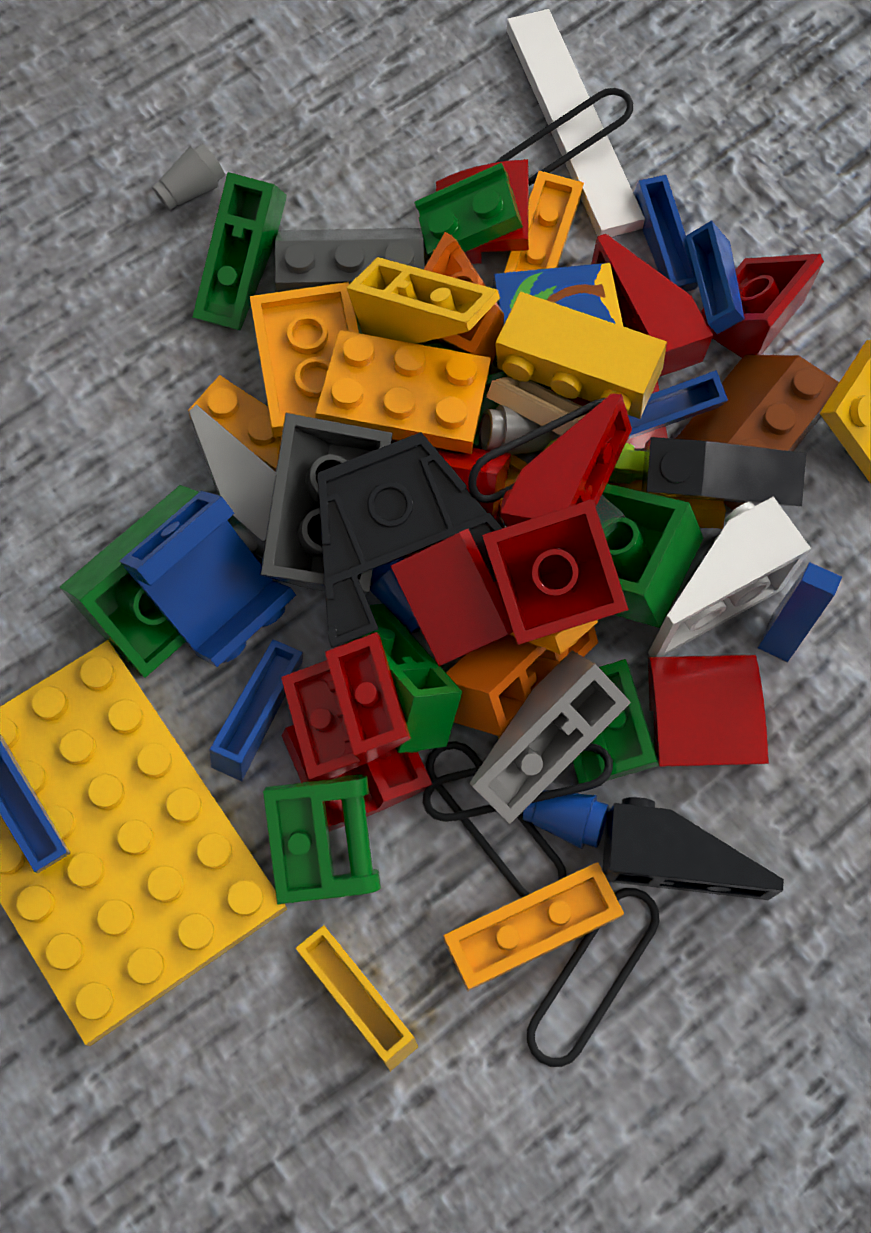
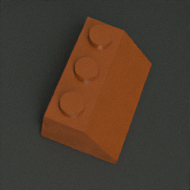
M744 355L722 382L728 401L717 409L694 416L675 439L711 441L795 451L821 418L819 413L839 382L799 355ZM723 501L732 510L744 504L742 502Z

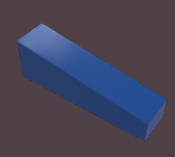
M667 175L639 180L633 193L645 217L642 230L659 273L686 292L696 290L698 283L686 234Z
M711 220L686 235V240L707 323L719 334L741 322L745 317L730 241Z
M717 370L652 393L641 419L628 415L632 427L628 439L722 406L728 399Z
M809 562L773 612L758 649L788 662L835 596L842 576Z
M272 639L209 749L211 768L243 781L286 696L281 677L299 670L303 662L302 651Z
M0 735V815L34 872L40 873L69 855L70 852L7 743Z

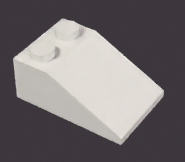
M774 496L756 506L751 501L744 503L725 518L727 524L714 539V544L662 624L648 652L650 657L665 656L783 590L811 550V547Z

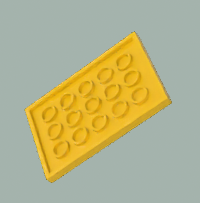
M109 640L0 706V735L7 743L70 852L69 855L40 873L34 872L0 815V903L85 1045L92 1046L288 910L285 904H277L276 890Z

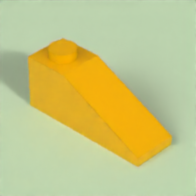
M379 257L346 287L363 334L414 344L470 331L500 299L497 289Z

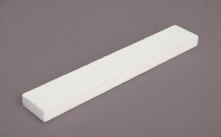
M549 9L507 19L506 31L548 125L590 98ZM592 104L551 133L563 156L604 128ZM607 135L565 163L571 178L584 182L581 201L597 236L607 234L610 237L643 229L645 217Z

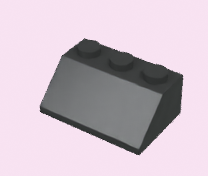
M421 228L279 230L275 240L276 292L349 282L350 284L377 257L424 269V244Z
M290 413L285 414L261 576L306 589L325 592L318 472L391 444V432ZM372 570L357 576L364 594L370 591Z

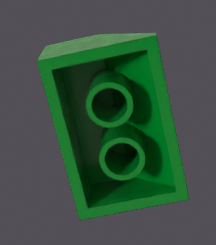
M182 485L174 489L60 586V589L87 621L106 640H109L113 648L144 678L178 650L185 641L119 561L199 493V491Z

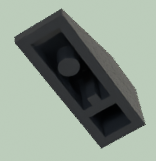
M651 437L645 443L641 491L664 497L742 503L751 501L756 504H760L774 496L779 505L801 507L807 453L711 441Z
M640 797L624 798L621 804L614 803L608 812L605 825L602 868L608 882L770 900L783 891V878L673 810L655 808V801Z

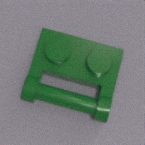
M348 775L329 780L265 787L263 796L277 904L363 895L381 889L379 871L373 869L364 801V795L369 794L367 775ZM341 799L350 872L334 875L325 801Z

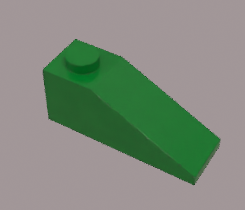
M227 172L193 318L241 331L251 306L249 296L255 295L275 245L287 195L275 184Z
M383 604L369 605L378 630L351 641L375 632L380 635L411 739L395 749L398 753H414L420 750L447 747L463 691Z

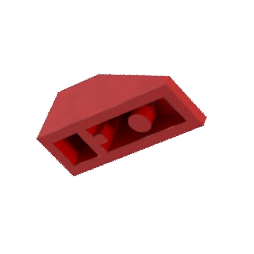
M609 235L597 236L591 264L610 263L623 327L667 341L664 365L659 377L703 362L713 338V329L708 325L705 313L700 312L692 296Z
M611 393L521 469L513 488L505 493L501 503L500 513L506 527L591 499L594 500L597 507L632 431L622 394Z

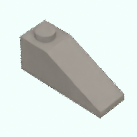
M196 404L189 410L196 438L217 494L223 497L235 513L227 521L252 553L255 551L263 558L276 472Z
M572 650L531 691L470 781V785L511 824L631 702L595 663Z

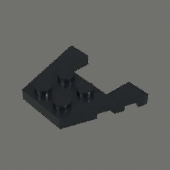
M422 432L318 472L328 641L331 648L378 630L357 576L359 574L439 543L463 530L469 529L493 581H497L482 535L502 529L501 525L490 512L487 513L479 502L472 497L466 488L467 485Z

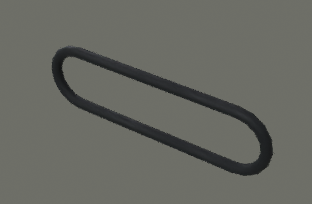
M604 89L501 156L496 162L508 161L601 98L609 95L623 98L627 104L624 115L541 170L550 173L623 125L633 112V100L622 89ZM538 173L529 178V186L535 183Z
M605 398L594 400L480 457L471 468L468 477V488L472 497L482 503H491L502 499L505 493L513 488L514 484L490 495H483L478 491L476 479L479 471L487 462L590 412Z
M451 741L447 743V747L434 748L426 762V771L431 782L437 778L434 772L435 760L440 753L450 749H456L465 753L476 767L481 766L483 762L466 744ZM439 785L436 788L437 792L454 813L463 811L443 785ZM522 812L517 817L518 820L554 863L558 870V880L566 877V868L559 856L531 822L523 820ZM469 818L460 820L514 890L521 897L531 894L520 884Z
M590 743L583 751L596 752L603 758L605 768L602 774L588 782L541 792L531 803L587 791L601 786L609 779L613 770V760L610 754L600 745ZM480 766L435 778L432 781L433 785L427 787L423 793L422 804L426 813L433 819L449 822L496 812L489 804L455 813H441L435 810L431 804V795L439 785L472 777Z
M624 888L614 893L618 901L627 896L642 899L650 909L651 922L582 1035L567 1055L561 1058H551L544 1055L536 1044L535 1032L538 1024L600 928L584 936L535 1012L527 1028V1044L531 1054L540 1063L549 1067H563L572 1063L580 1055L656 933L660 922L659 909L655 900L646 892L637 888Z

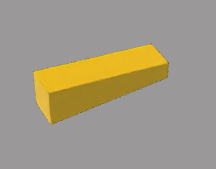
M325 925L296 947L302 959L390 1072L418 1048L415 1037Z

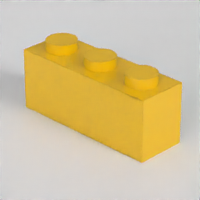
M520 291L496 340L497 368L503 370L509 377L523 382L532 380L549 386L557 394L570 399L579 397L592 402L597 399L606 398L611 393L622 394L627 414L641 419L663 369L667 341Z

